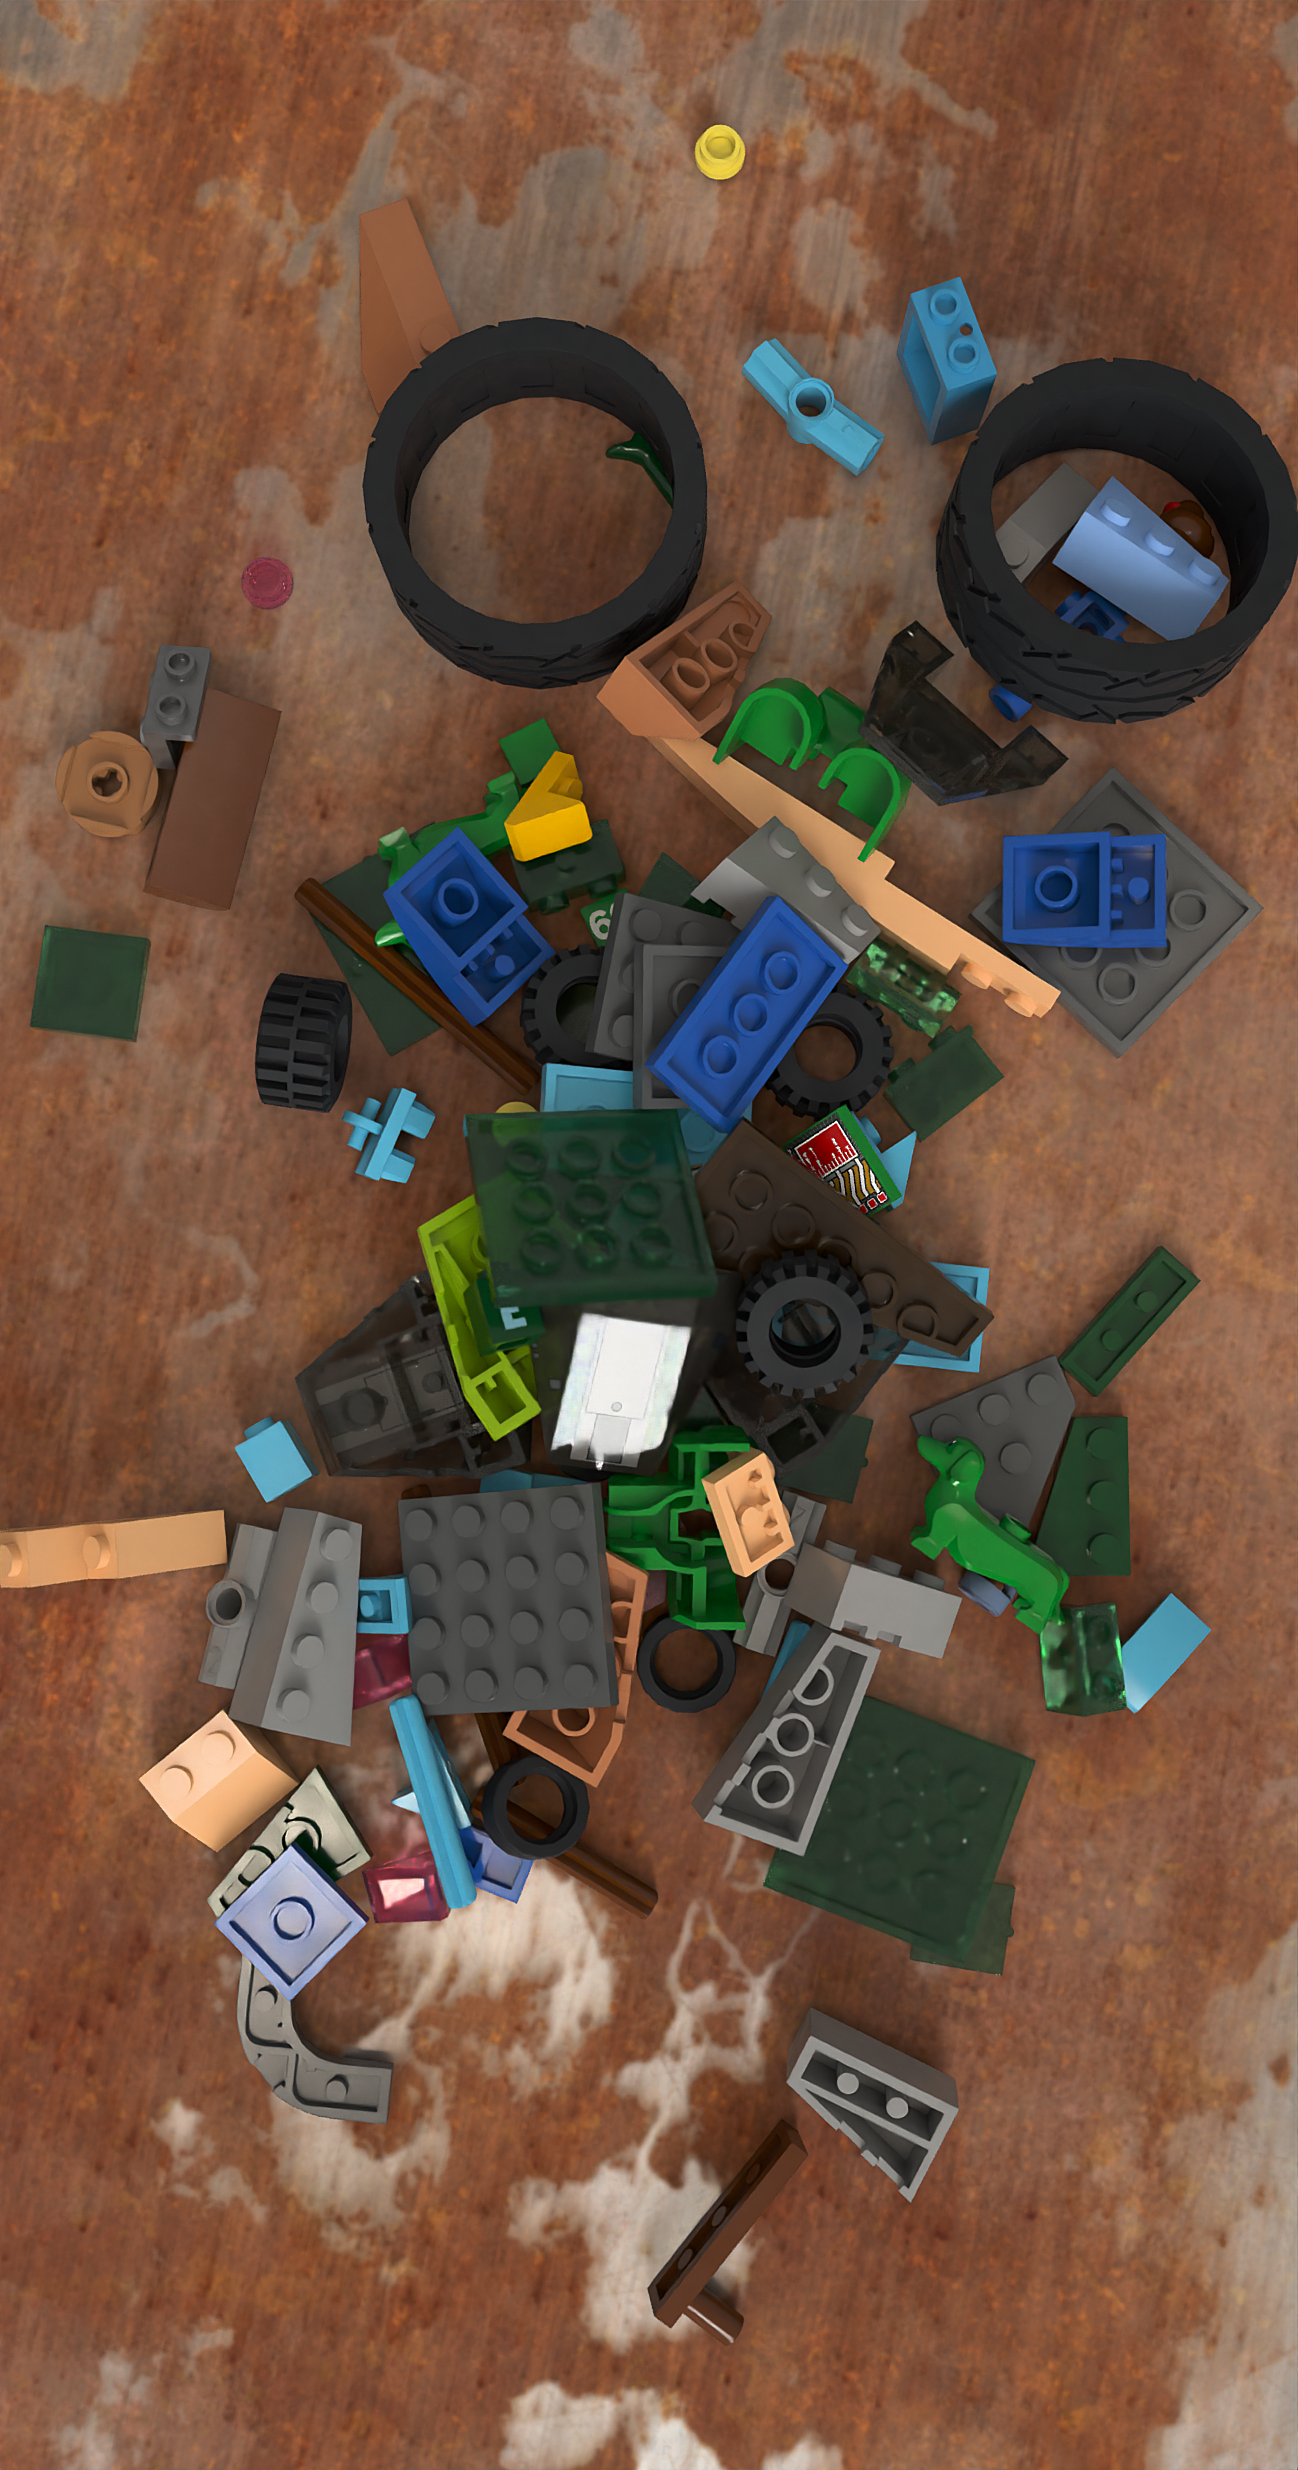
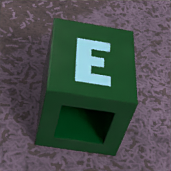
M508 1265L484 1269L476 1274L477 1279L463 1293L480 1356L532 1345L546 1332L528 1268L510 1272Z

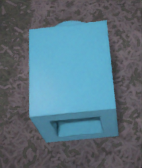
M271 1416L246 1429L243 1434L247 1440L235 1447L266 1503L277 1500L320 1474L290 1420H280L274 1423Z

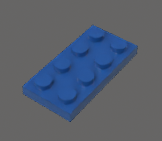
M769 896L758 908L645 1062L644 1066L718 1133L729 1134L849 966L781 898Z

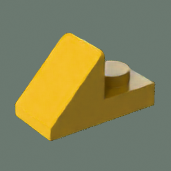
M555 751L504 822L516 860L523 862L586 842L592 838L593 834L584 803L580 801L583 787L573 755Z

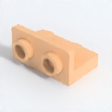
M751 1447L750 1451H726L729 1462L701 1479L732 1571L745 1578L795 1545L788 1525L790 1523L788 1510L780 1501L774 1483L775 1470L773 1464L765 1455V1452Z

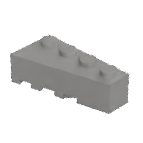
M284 1508L228 1718L266 1729L345 1746L351 1745L362 1524L318 1511Z
M815 1621L691 1802L702 1820L804 1856L881 1650L861 1636L845 1630H834Z

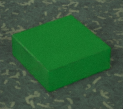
M544 718L498 740L499 746L521 789L531 786L555 751L561 752Z

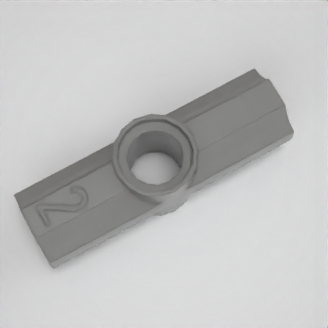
M783 1490L780 1501L788 1510L790 1516V1523L788 1525L795 1545L775 1559L788 1560L792 1563L793 1570H795L804 1542L814 1545L827 1505ZM767 1563L754 1572L742 1607L746 1622L745 1630H734L731 1641L747 1649L775 1657L792 1609L783 1604L790 1582L779 1587L767 1583L764 1576L765 1569L769 1564Z
M237 1523L224 1578L213 1586L206 1599V1612L209 1620L212 1622L198 1677L200 1682L233 1690L236 1689L277 1538V1531Z

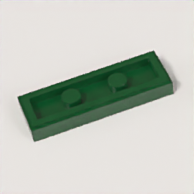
M1158 1246L1057 1358L1060 1367L1093 1397H1097L1201 1280L1163 1246Z

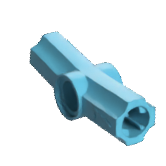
M776 338L771 341H764L753 351L748 361L743 365L742 374L785 420L786 430L794 440L803 444H814L856 476L865 471L882 445L885 435L834 399V393L830 386L821 379L811 377ZM809 405L816 407L820 410L821 414L808 417L800 413L798 409Z

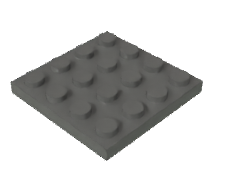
M1112 766L1047 834L1110 831L1111 836L1166 834L1167 947H1062L1003 942V880L969 914L968 918L1015 963L1061 991L1056 1002L1118 1059L1262 911L1263 907Z
M601 1482L398 1500L403 1575H408L413 1615V1629L408 1633L412 1694H416L419 1697L424 1715L611 1707L619 1704Z

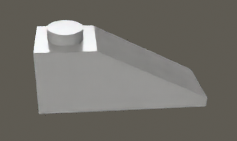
M1065 463L995 533L1009 568L1024 588L1029 585L1066 541L1084 511L1100 492Z

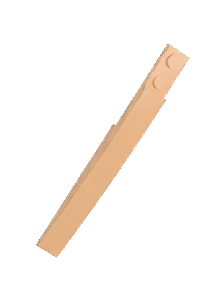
M644 736L685 778L749 836H752L773 816H776L785 827H788L797 835L800 843L820 865L826 867L833 874L836 882L845 892L869 913L872 921L882 930L878 936L941 979L946 977L954 963L963 968L961 975L966 980L982 989H987L990 985L1007 996L1004 1001L1010 1008L1026 1017H1031L1034 1013L1041 1018L1051 1009L1061 991L886 881L895 861L875 850L863 863L857 858L866 845L864 841L730 756L719 765L716 764L712 759L718 749L702 738L690 741Z

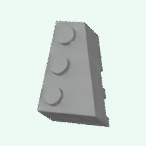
M773 816L727 856L691 893L693 897L703 904L711 898L732 913L734 916L730 923L741 931L767 897L778 896L847 965L882 932L872 921L869 913L845 892L836 882L833 874L826 867L820 865L800 843L797 835L791 829L785 827L776 816Z
M826 1539L824 1548L804 1542L783 1604L828 1628L842 1631L844 1627L859 1632V1636L876 1641L879 1638L891 1642L897 1647L942 1659L962 1597L943 1589L946 1582L945 1579L917 1569L913 1578L899 1574L902 1567L901 1564L876 1555H871L869 1563L854 1559L857 1552L856 1549Z
M811 2007L787 2052L786 2083L835 2130L839 2128L861 2149V2155L872 2166L877 2164L898 2185V2191L911 2203L959 2110L955 2078Z

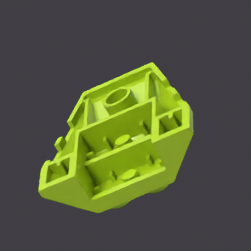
M505 1174L417 1229L463 1394L494 1441L526 1423L588 1381L602 1318L664 1327L670 1325L637 1277L627 1269L623 1272L617 1266H614L612 1262L598 1252L600 1248L588 1238L583 1240L559 1221L560 1216L509 1174ZM499 1265H508L510 1272L528 1268L538 1306L541 1305L545 1321L543 1324L546 1332L535 1341L538 1342L539 1349H532L531 1345L489 1355H479L463 1296L464 1291L477 1279L476 1274L478 1272ZM532 1352H539L540 1359H533ZM548 1378L561 1379L562 1390H550Z

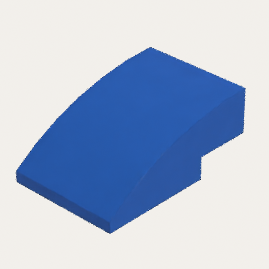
M456 827L383 893L395 920L416 955L438 986L472 1027L487 1019L547 959L549 960L556 953L522 914L529 906L459 827Z
M1110 831L1003 836V942L1062 947H1167L1166 834L1111 836Z

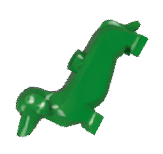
M511 770L486 783L489 793L483 796L487 807L482 813L435 823L426 827L418 834L414 841L410 839L404 827L379 838L377 853L382 860H389L392 864L387 881L388 888L456 827L463 831L493 865L492 860L512 850L504 822L529 787L520 790L515 775ZM395 918L384 923L376 930L374 938L376 947L403 943L413 950Z
M920 1434L916 1440L918 1452L934 1465L940 1473L924 1497L925 1525H915L911 1529L910 1544L933 1560L943 1548L947 1547L953 1559L966 1569L1014 1587L1018 1593V1596L1012 1602V1606L1017 1609V1612L1014 1614L1015 1618L1039 1635L1044 1630L1049 1618L1058 1626L1064 1624L1065 1619L1060 1602L1069 1587L1070 1577L1067 1571L1060 1567L1047 1553L1027 1540L1032 1532L1024 1524L1008 1514H1005L1000 1521L983 1509L975 1500V1491L986 1463L983 1451L971 1439L956 1436L947 1442H943Z

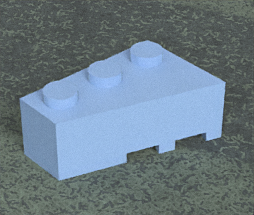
M1113 476L1084 511L1052 562L1168 641L1193 635L1229 582V579L1221 573L1220 568L1214 562L1203 557Z

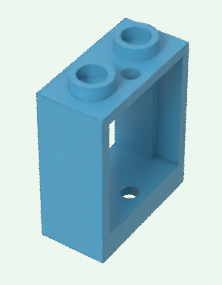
M957 277L910 294L896 352L931 446L979 428L997 376V371L961 277ZM968 327L972 333L967 336L963 335L960 332V328Z

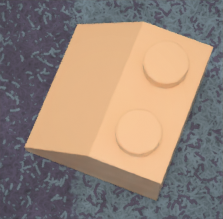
M231 1704L139 1778L172 1822L216 1852L301 1783L255 1725L228 1718Z

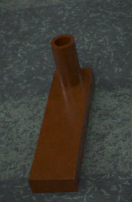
M783 2119L780 2120L647 2288L654 2317L670 2329L681 2315L684 2314L725 2346L733 2343L740 2334L744 2317L704 2286L808 2156L798 2131Z

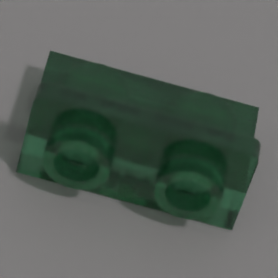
M1100 1602L1087 1605L1060 1603L1065 1623L1058 1626L1049 1618L1044 1630L1040 1635L1038 1634L1046 1711L1086 1717L1124 1710L1127 1707L1115 1603Z

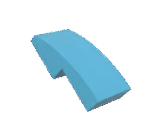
M1170 1593L1159 1603L1139 1628L1121 1644L1095 1674V1677L1135 1714L1190 1656L1211 1629Z

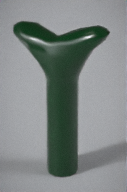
M634 432L630 441L613 444L607 449L605 453L606 458L630 461L640 465L673 509L672 489L659 459L640 434Z

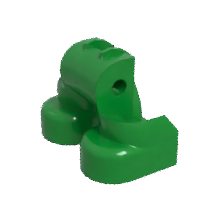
M775 678L762 684L749 694L739 707L712 759L713 762L719 765L745 742L780 766L785 759L794 757L789 765L793 770H797L807 759H816L821 753L832 759L833 761L827 767L817 786L824 790L836 778L840 779L846 789L837 804L875 829L857 858L863 863L880 846L905 807L912 784V779L875 746L877 743L899 735L898 731L832 687H827L817 697L804 683L792 678Z
M708 1425L702 1427L698 1432H681L670 1437L668 1472L628 1471L617 1473L608 1479V1498H602L603 1510L608 1512L607 1534H605L606 1549L643 1570H666L667 1601L670 1618L696 1630H745L746 1622L737 1595L736 1573L732 1571L719 1530L702 1529L697 1533L696 1537L678 1534V1513L701 1508L712 1512L701 1479L729 1462L726 1451H750L749 1440L741 1425Z

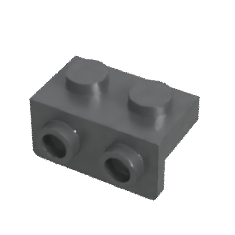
M160 644L155 671L150 676L149 700L146 714L142 716L140 723L141 744L144 747H148L156 768L176 770L182 741L192 742L197 739L213 660L209 648Z

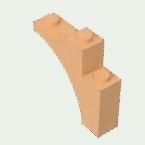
M224 1510L189 1511L105 1521L0 1529L1 1588L36 1587L85 1579H120L228 1563Z

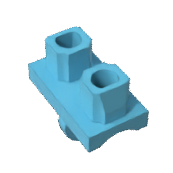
M392 1087L377 1122H374L382 1103L367 1097L360 1115L345 1110L341 1120L354 1126L346 1145L361 1151L368 1133L371 1134L355 1173L377 1181L381 1177L401 1183L407 1182L416 1158L394 1149L395 1142L401 1130L424 1139L429 1133L436 1115L421 1103L414 1101L417 1094L404 1088L399 1090Z

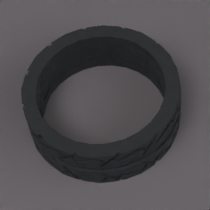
M532 317L498 322V327L485 325L455 337L420 362L422 367L411 370L390 396L371 436L376 438V440L368 446L362 484L367 524L369 523L368 532L398 607L428 645L458 668L492 682L495 680L503 685L541 690L578 685L577 682H590L610 674L616 670L626 655L672 625L684 610L699 574H697V571L700 570L702 565L707 531V479L701 439L686 402L662 371L659 372L652 361L623 339L588 325L584 328L577 322ZM558 397L587 403L615 416L632 431L640 434L659 459L671 486L673 495L672 516L662 544L645 571L618 597L587 614L552 623L521 624L491 618L456 602L430 580L412 556L409 537L411 505L422 471L440 444L458 427L493 406L522 398Z
M1113 357V362H1107L1103 358L1065 363L1032 377L1034 382L1029 385L1022 383L995 405L976 433V436L979 438L974 440V442L972 441L948 498L936 536L937 584L946 617L963 646L969 648L971 657L1000 686L1026 702L1032 704L1035 701L1042 710L1081 722L1116 724V719L1127 724L1161 718L1194 703L1193 697L1205 696L1232 671L1271 618L1289 588L1298 558V501L1287 466L1268 435L1262 436L1260 425L1233 398L1202 379L1198 378L1195 381L1187 372L1149 360ZM1076 448L1112 450L1140 458L1169 473L1195 495L1213 519L1225 545L1231 575L1229 607L1226 616L1215 625L1189 637L1154 644L1114 641L1086 633L1061 620L1033 598L1009 568L995 535L991 510L993 487L1019 465L1047 453Z

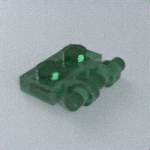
M876 937L856 962L845 980L856 986L858 991L868 996V1000L879 1002L899 1015L901 1020L911 1029L923 1031L934 1038L963 993L946 983L947 976L936 969L931 973L907 957L909 952L898 944L892 947L879 937Z

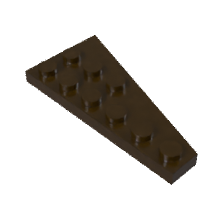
M744 1116L740 1118L729 1134L726 1135L647 1232L641 1243L659 1251L661 1248L686 1257L687 1261L704 1267L708 1265L734 1274L743 1281L748 1278L752 1271L758 1274L761 1271V1263L771 1257L774 1263L782 1260L781 1252L793 1250L795 1257L804 1256L805 1249L817 1250V1257L823 1259L829 1253L839 1258L841 1267L845 1268L848 1265L856 1273L858 1282L863 1283L868 1295L874 1320L872 1323L874 1325L897 1332L900 1337L959 1358L995 1318L991 1310ZM796 1299L816 1307L821 1305L831 1309L826 1304L815 1299Z

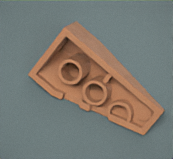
M407 198L359 214L361 369L379 418L387 400L410 371L421 368L420 362L449 340L461 335Z
M736 580L626 655L596 698L632 735L696 741L720 723L729 713L733 704L732 699L747 674L745 672L747 666L757 652L772 616Z
M607 1549L606 1557L619 1704L611 1707L514 1711L502 1734L595 1788L599 1785L623 1740L649 1579V1572Z

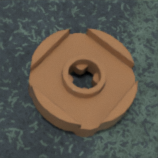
M99 731L89 735L91 739L83 741L79 746L72 745L62 756L55 778L56 792L68 815L82 829L97 836L120 837L125 834L135 835L142 832L146 828L148 820L156 813L163 793V779L160 768L155 767L150 753L135 738L116 731ZM110 772H116L117 780L122 783V786L112 796L105 797L104 791L97 787L99 779L107 780Z

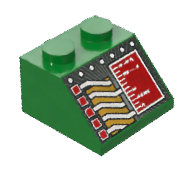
M846 1104L782 1145L783 1148L870 1216H873L902 1197Z

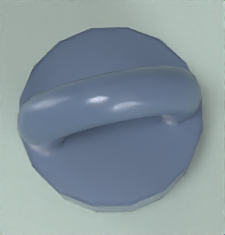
M967 1570L957 1583L958 1589L995 1617L997 1615L1001 1616L1017 1592L1014 1587L1007 1584L1000 1591L983 1578L981 1574L971 1570Z

